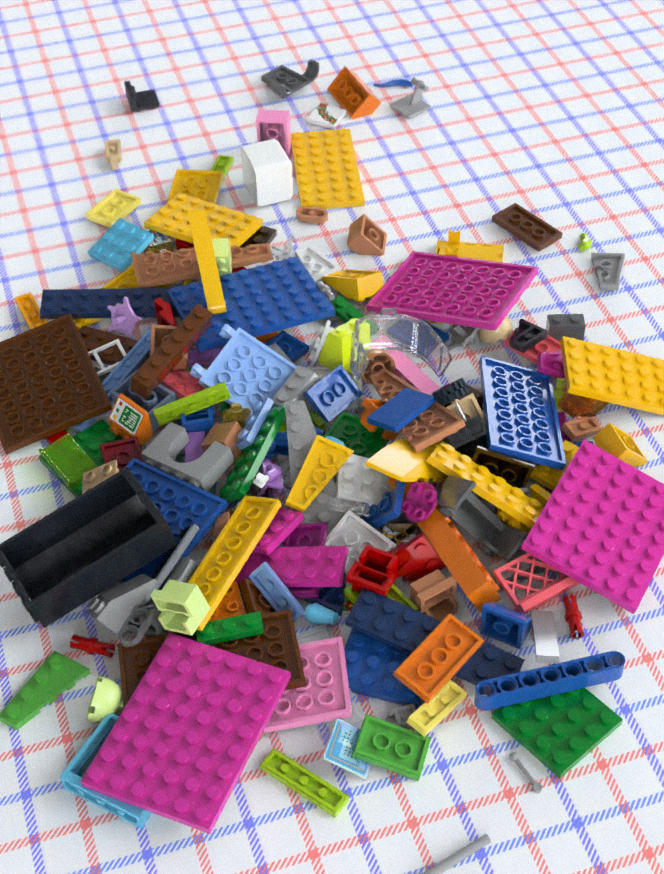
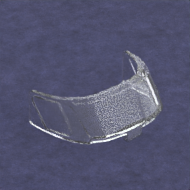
M382 308L380 313L366 315L355 321L350 347V369L355 380L361 378L369 364L366 352L374 348L409 352L427 363L437 376H442L452 361V356L439 335L422 319L406 314H397L395 308Z

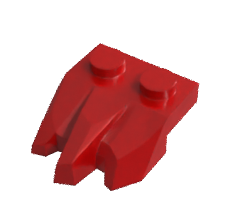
M160 297L155 299L157 325L178 326L177 321L173 317L170 304Z
M422 532L406 544L401 542L389 552L398 556L397 578L402 577L403 582L417 581L437 569L441 571L446 567Z

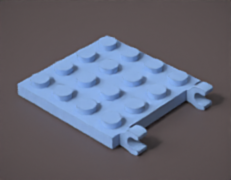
M225 324L219 335L230 339L207 370L195 363L189 374L195 378H200L198 383L206 389L225 382L231 396L225 402L231 406L234 403L240 404V409L237 410L247 409V412L249 411L252 414L254 404L268 397L272 399L297 366L240 327L235 331L231 326Z

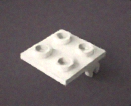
M327 320L325 327L321 326L318 336L320 338L315 339L312 346L315 350L311 351L308 358L311 361L309 367L314 366L324 346L325 338H327L331 330L335 329L329 327L331 321Z

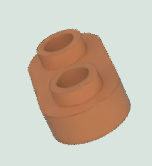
M304 206L296 210V218L301 222L323 224L328 220V212L322 208Z

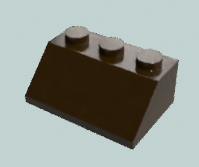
M478 445L470 454L473 462L479 466L486 467L495 476L502 477L512 487L525 488L535 468L534 464Z

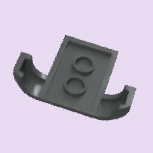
M310 59L307 69L302 75L280 65L262 75L261 80L270 85L273 92L287 97L312 83L317 78L319 62Z

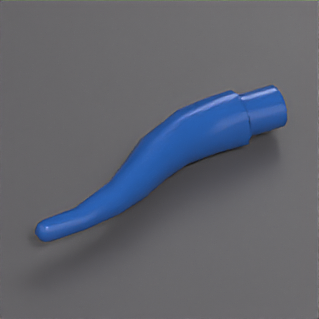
M395 79L381 84L374 83L373 86L413 87V84L408 79Z

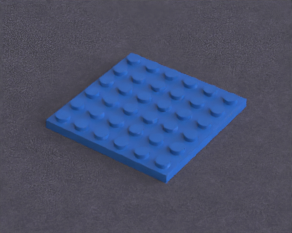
M133 458L126 466L167 521L175 540L186 526L196 524L200 528L180 558L188 557L213 526L217 517L228 507L227 501L136 458ZM167 552L120 581L126 582L140 574L151 577Z

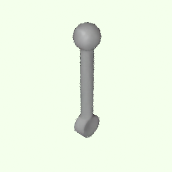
M512 752L509 755V759L516 763L533 785V791L540 793L542 785L535 782L519 761L517 753Z

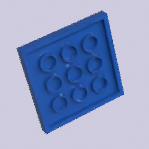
M352 628L344 648L349 691L399 705L415 703V707L418 709L421 698L393 676L394 671L406 660L409 654Z

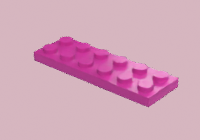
M347 546L277 547L269 556L252 552L234 581L240 587L239 583L243 579L251 580L248 576L262 563L267 562L286 587H342L349 550Z

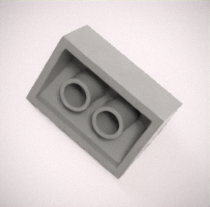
M299 365L271 399L274 402L271 409L285 404V402L304 400L312 420L316 411L304 397L303 393L319 382L321 378L316 372Z

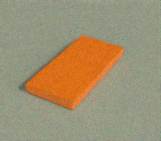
M449 613L394 671L393 676L429 704L482 646L484 639Z

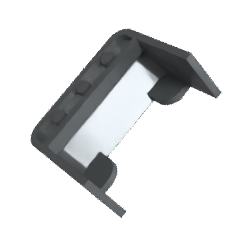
M449 475L442 486L438 500V506L440 507L438 510L444 516H450L481 546L480 550L488 556L492 554L510 560L525 541L528 533L506 526L471 493L472 489L476 486L474 481Z

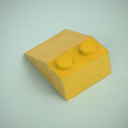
M344 269L321 276L324 282L347 299H355V302L364 301L366 297L373 298L383 286L381 271Z

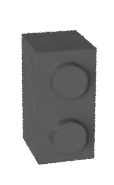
M583 314L547 315L546 330L548 335L559 342L563 336L584 340L586 325Z

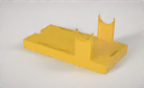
M449 229L448 241H437L435 254L439 253L440 255L502 262L504 245L460 242L461 229L458 232H453Z

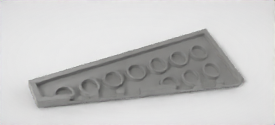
M304 400L285 402L291 489L317 436ZM333 478L303 513L304 520L300 523L326 522L328 526L327 536L346 514L342 502L335 500L336 485Z

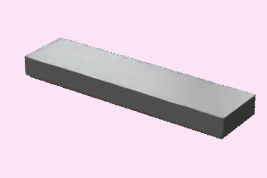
M531 610L530 617H532L531 625L536 662L559 663L560 655L553 611Z

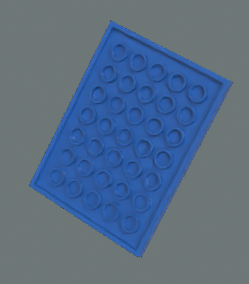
M290 257L285 260L274 261L270 264L258 265L254 268L219 276L227 312L213 315L211 326L195 343V346L199 352L226 345L230 339L219 335L225 324L231 326L235 331L240 327L251 336L257 337L335 316V309L324 293L320 291V288L316 285V282L298 257ZM202 281L192 282L184 286H176L167 290V295L181 321L197 304L208 310Z

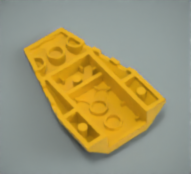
M402 438L383 447L367 460L365 465L401 482H417L418 480L428 482L429 478H433L432 481L440 482L441 478L445 481L448 475L426 461L442 442L448 443L440 441L415 453L407 439Z

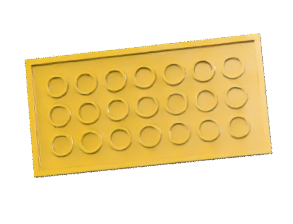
M342 128L339 130L291 133V148L301 207L332 209L365 206L350 129Z

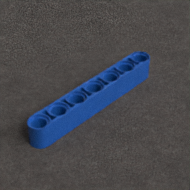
M609 651L484 680L476 685L474 704L478 709L488 711L616 681L622 677L626 661L625 656L618 651Z

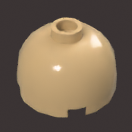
M506 316L496 331L480 328L477 331L478 338L480 337V341L487 344L498 343V340L502 338L505 341V339L512 335L513 327L510 318Z

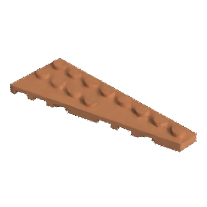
M269 243L251 244L244 248L235 245L230 248L232 269L273 259ZM195 248L180 249L176 252L162 250V253H152L151 251H146V254L131 253L138 288H152L201 276Z
M386 368L369 376L372 385L384 404L406 387L419 391ZM435 401L434 404L402 428L401 431L414 452L418 453L430 445L440 442L448 435L456 433L466 425L464 419Z

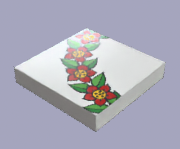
M320 103L307 117V123L335 129L347 114V110Z

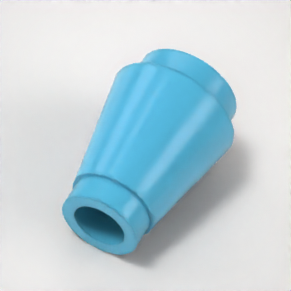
M316 602L314 604L310 603L305 610V619L311 624L335 625L338 621V612H334Z

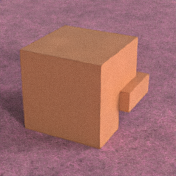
M237 421L215 424L200 446L205 452L214 441L230 447L236 461L243 452V450L235 446L238 440L237 436L242 428ZM234 462L228 467V469L225 472H229L230 468L232 466H235Z
M437 569L410 584V600L419 608V612L442 621L449 613L452 615L457 613L458 602L453 597L456 595L457 581L453 576L446 578Z

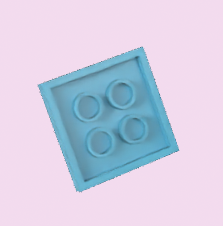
M119 218L87 253L90 257L122 273L133 262L131 253L141 254L155 237L152 233Z

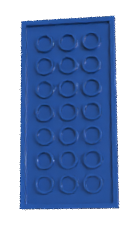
M481 356L479 370L488 449L534 464L538 463L553 469L564 470L566 459L551 376L536 370Z

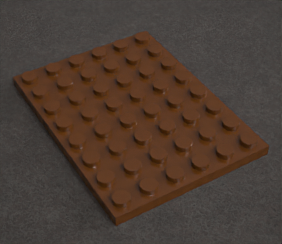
M71 313L0 342V441L6 455L113 409Z

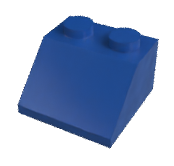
M488 602L482 607L480 633L520 649L530 632L532 617L509 609L504 605Z

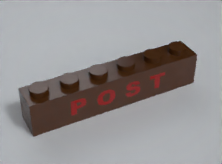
M197 304L132 376L131 390L147 399L211 326L213 313Z

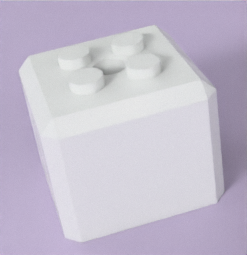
M275 139L241 146L243 181L256 207L290 200L293 197L292 163L280 143Z

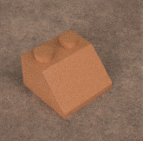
M363 214L350 224L347 245L358 255L382 256L385 252L387 233Z

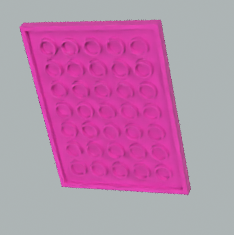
M413 251L366 305L367 311L496 331L538 274V267Z
M584 439L521 549L634 614L664 555V484Z
M169 633L81 780L82 786L211 834L291 678L290 672Z

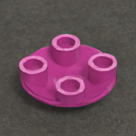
M414 482L411 484L401 507V510L405 512L406 517L410 521L421 522L432 514L437 502L435 488L427 482Z

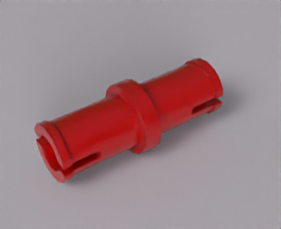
M567 595L563 598L566 611L564 617L565 621L568 622L570 637L577 639L575 632L577 631L578 637L581 638L584 636L581 624L582 613L578 610L576 596L570 595L571 603H569Z
M76 634L71 637L72 640L79 642L70 641V647L73 649L87 651V654L90 655L99 654L107 656L108 658L114 655L113 652L106 650L115 651L114 644L98 641L95 637L89 639Z

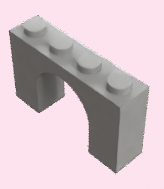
M170 422L141 453L144 463L204 491H208L235 461L230 447L214 441L198 459L188 463L174 461L176 456L190 440L184 427Z

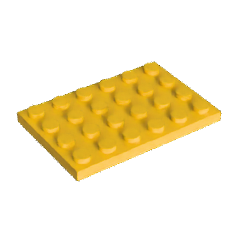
M179 193L144 222V228L193 244L187 211L205 207L211 239L228 238L231 248V246L235 245L240 247L263 225V219Z
M562 337L560 345L567 393L664 415V360L575 338Z

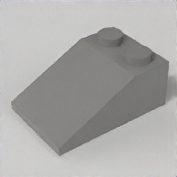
M140 574L100 594L98 597H94L89 602L86 612L104 627L117 634L135 605L140 604L157 581L149 576Z

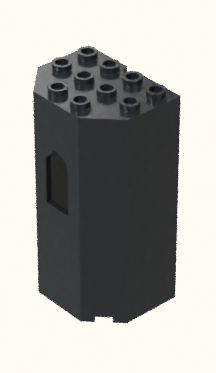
M126 467L0 544V566L3 568L8 580L12 582V587L21 598L22 604L34 622L40 621L45 628L178 544L165 518L147 496L130 469Z

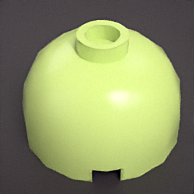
M98 676L95 683L97 684L96 689L92 693L86 721L101 723L108 714L113 713L116 715L117 711L122 712L124 706L119 685L111 679Z

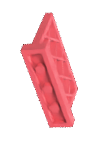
M529 553L493 571V575L516 608L514 611L524 614L531 612V610L540 607L581 583L567 575L563 576L564 573L547 563L536 561V557ZM526 562L531 564L530 571L518 570L519 563ZM534 565L545 568L544 577L533 574ZM548 570L559 572L558 579L552 580L547 578ZM504 571L514 573L513 581L505 580L501 573ZM517 574L528 577L527 586L516 583ZM531 580L542 581V588L539 590L531 588ZM515 588L526 591L523 599L518 601L514 595Z

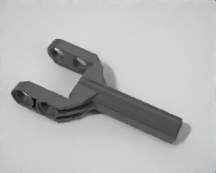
M188 557L180 558L161 590L169 579L188 583L198 567L197 563ZM154 601L150 606L143 603L135 605L118 633L122 645L131 647L140 643L143 636L147 638L167 634V630L163 628L158 619L162 611L158 610ZM137 617H139L140 623L135 622ZM129 633L135 634V637L131 640L124 639V636Z

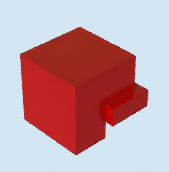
M366 544L359 556V562L355 561L347 573L346 582L351 583L352 590L361 593L364 588L387 596L398 577V556Z

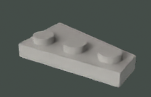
M591 253L601 290H619L625 253Z

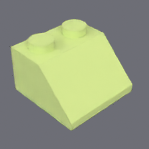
M211 239L219 276L232 274V256L229 239Z

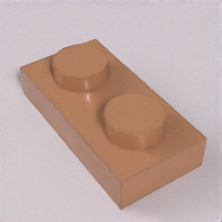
M589 415L565 422L561 429L572 441L596 435L602 430V427Z

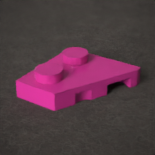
M560 351L540 353L537 356V371L555 378L565 379L562 353Z

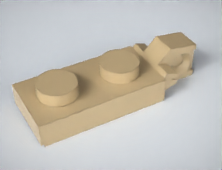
M120 139L105 141L106 162L111 164V170H118L117 163L122 161Z

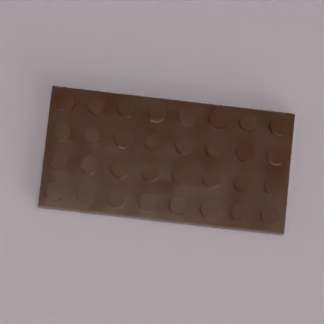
M291 609L262 614L264 634L209 645L289 671L291 678L285 690L306 686ZM196 631L193 635L172 632V634L197 641ZM169 633L142 638L140 643L131 647L117 643L124 708Z

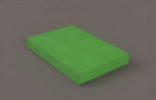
M366 714L352 757L418 781L431 737H424L420 733Z

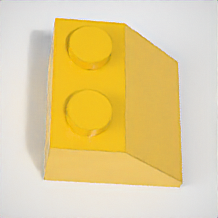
M608 423L593 437L597 447L633 467L645 465L648 462L632 436L611 423Z

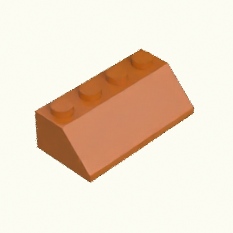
M346 66L327 88L342 108L347 110V114L352 119L373 114L381 104V101L358 75Z

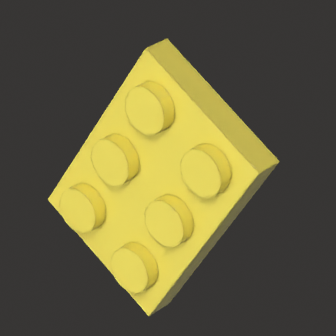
M114 189L86 213V218L110 228L119 218L124 219L141 204V198Z

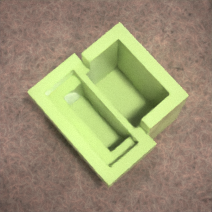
M169 579L162 590L154 589L150 595L158 610L162 611L158 619L165 630L193 635L210 610L207 601L196 584Z

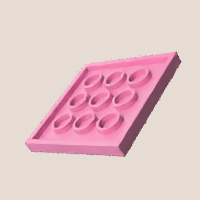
M342 636L298 645L306 686L283 692L263 730L264 733L337 720V718L353 717Z

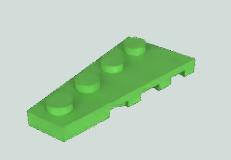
M54 650L0 712V721L18 730L38 715L41 708L47 704L51 705L58 699L57 696L66 689L69 691L76 685L75 682L80 678H86L90 675L89 668Z

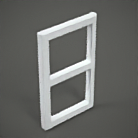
M119 339L88 352L89 356L94 355L102 369L97 371L98 376L112 371L120 363L119 361L105 368L97 354L98 352L117 345L123 357L127 355Z

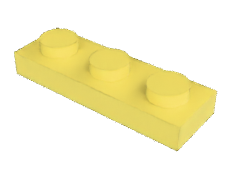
M450 680L429 704L425 702L410 715L407 723L425 737L466 698L468 693Z

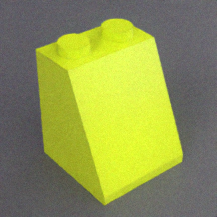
M354 318L331 330L325 340L318 363L331 370L342 365L347 373L357 369L362 354L369 350L368 324Z

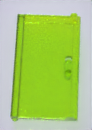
M69 434L64 435L45 449H39L40 455L69 488L83 480V473L98 467Z

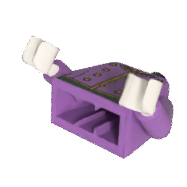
M265 458L250 485V496L276 499L284 489L281 467L271 464V460ZM241 500L237 502L233 509H236L238 507Z

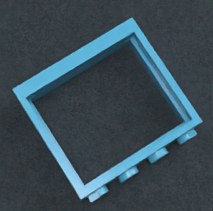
M111 713L104 717L61 774L60 779L65 790L142 829L152 815V812L83 787L81 784L83 779L81 775L93 761L119 716Z

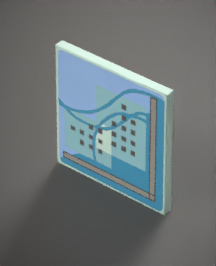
M337 718L323 759L362 778H366L370 763L352 757L360 729Z

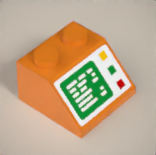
M121 393L108 418L109 429L116 436L120 435L122 439L137 436L141 447L154 436L149 414L145 409Z

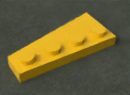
M317 435L285 505L304 513L350 458L354 450Z

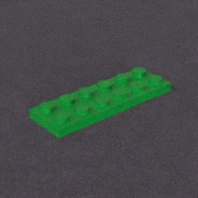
M285 404L273 407L268 412L252 445L242 449V454L234 462V469L228 474L226 484L219 491V497L226 500L228 504L246 495L286 417Z

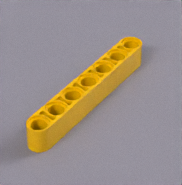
M205 207L189 210L187 212L207 308L213 315L225 313L227 310Z

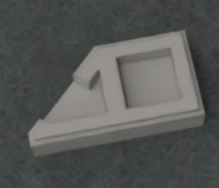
M415 703L392 707L384 721L406 729H412L413 727L407 723V720L416 711Z

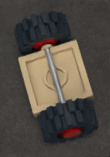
M463 378L451 382L432 393L435 401L442 406L451 402L446 408L464 419V422L481 415L485 424L484 414L473 393L460 400L458 399L470 392ZM486 434L460 446L459 449L462 455L470 457L472 450L477 445L488 449Z

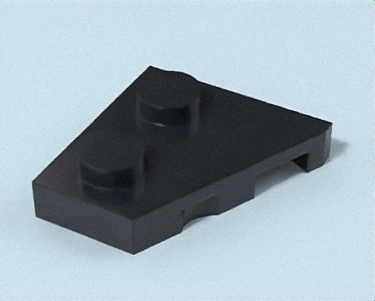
M520 319L519 327L515 328L514 335L509 340L510 347L524 353L548 337V331L524 319Z

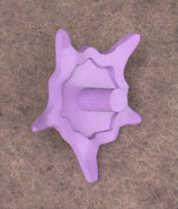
M125 296L123 304L108 305L107 308L111 311L110 318L112 323L106 332L111 333L118 330L121 334H126L127 338L132 339L136 322L141 321L142 318L135 315L128 297Z

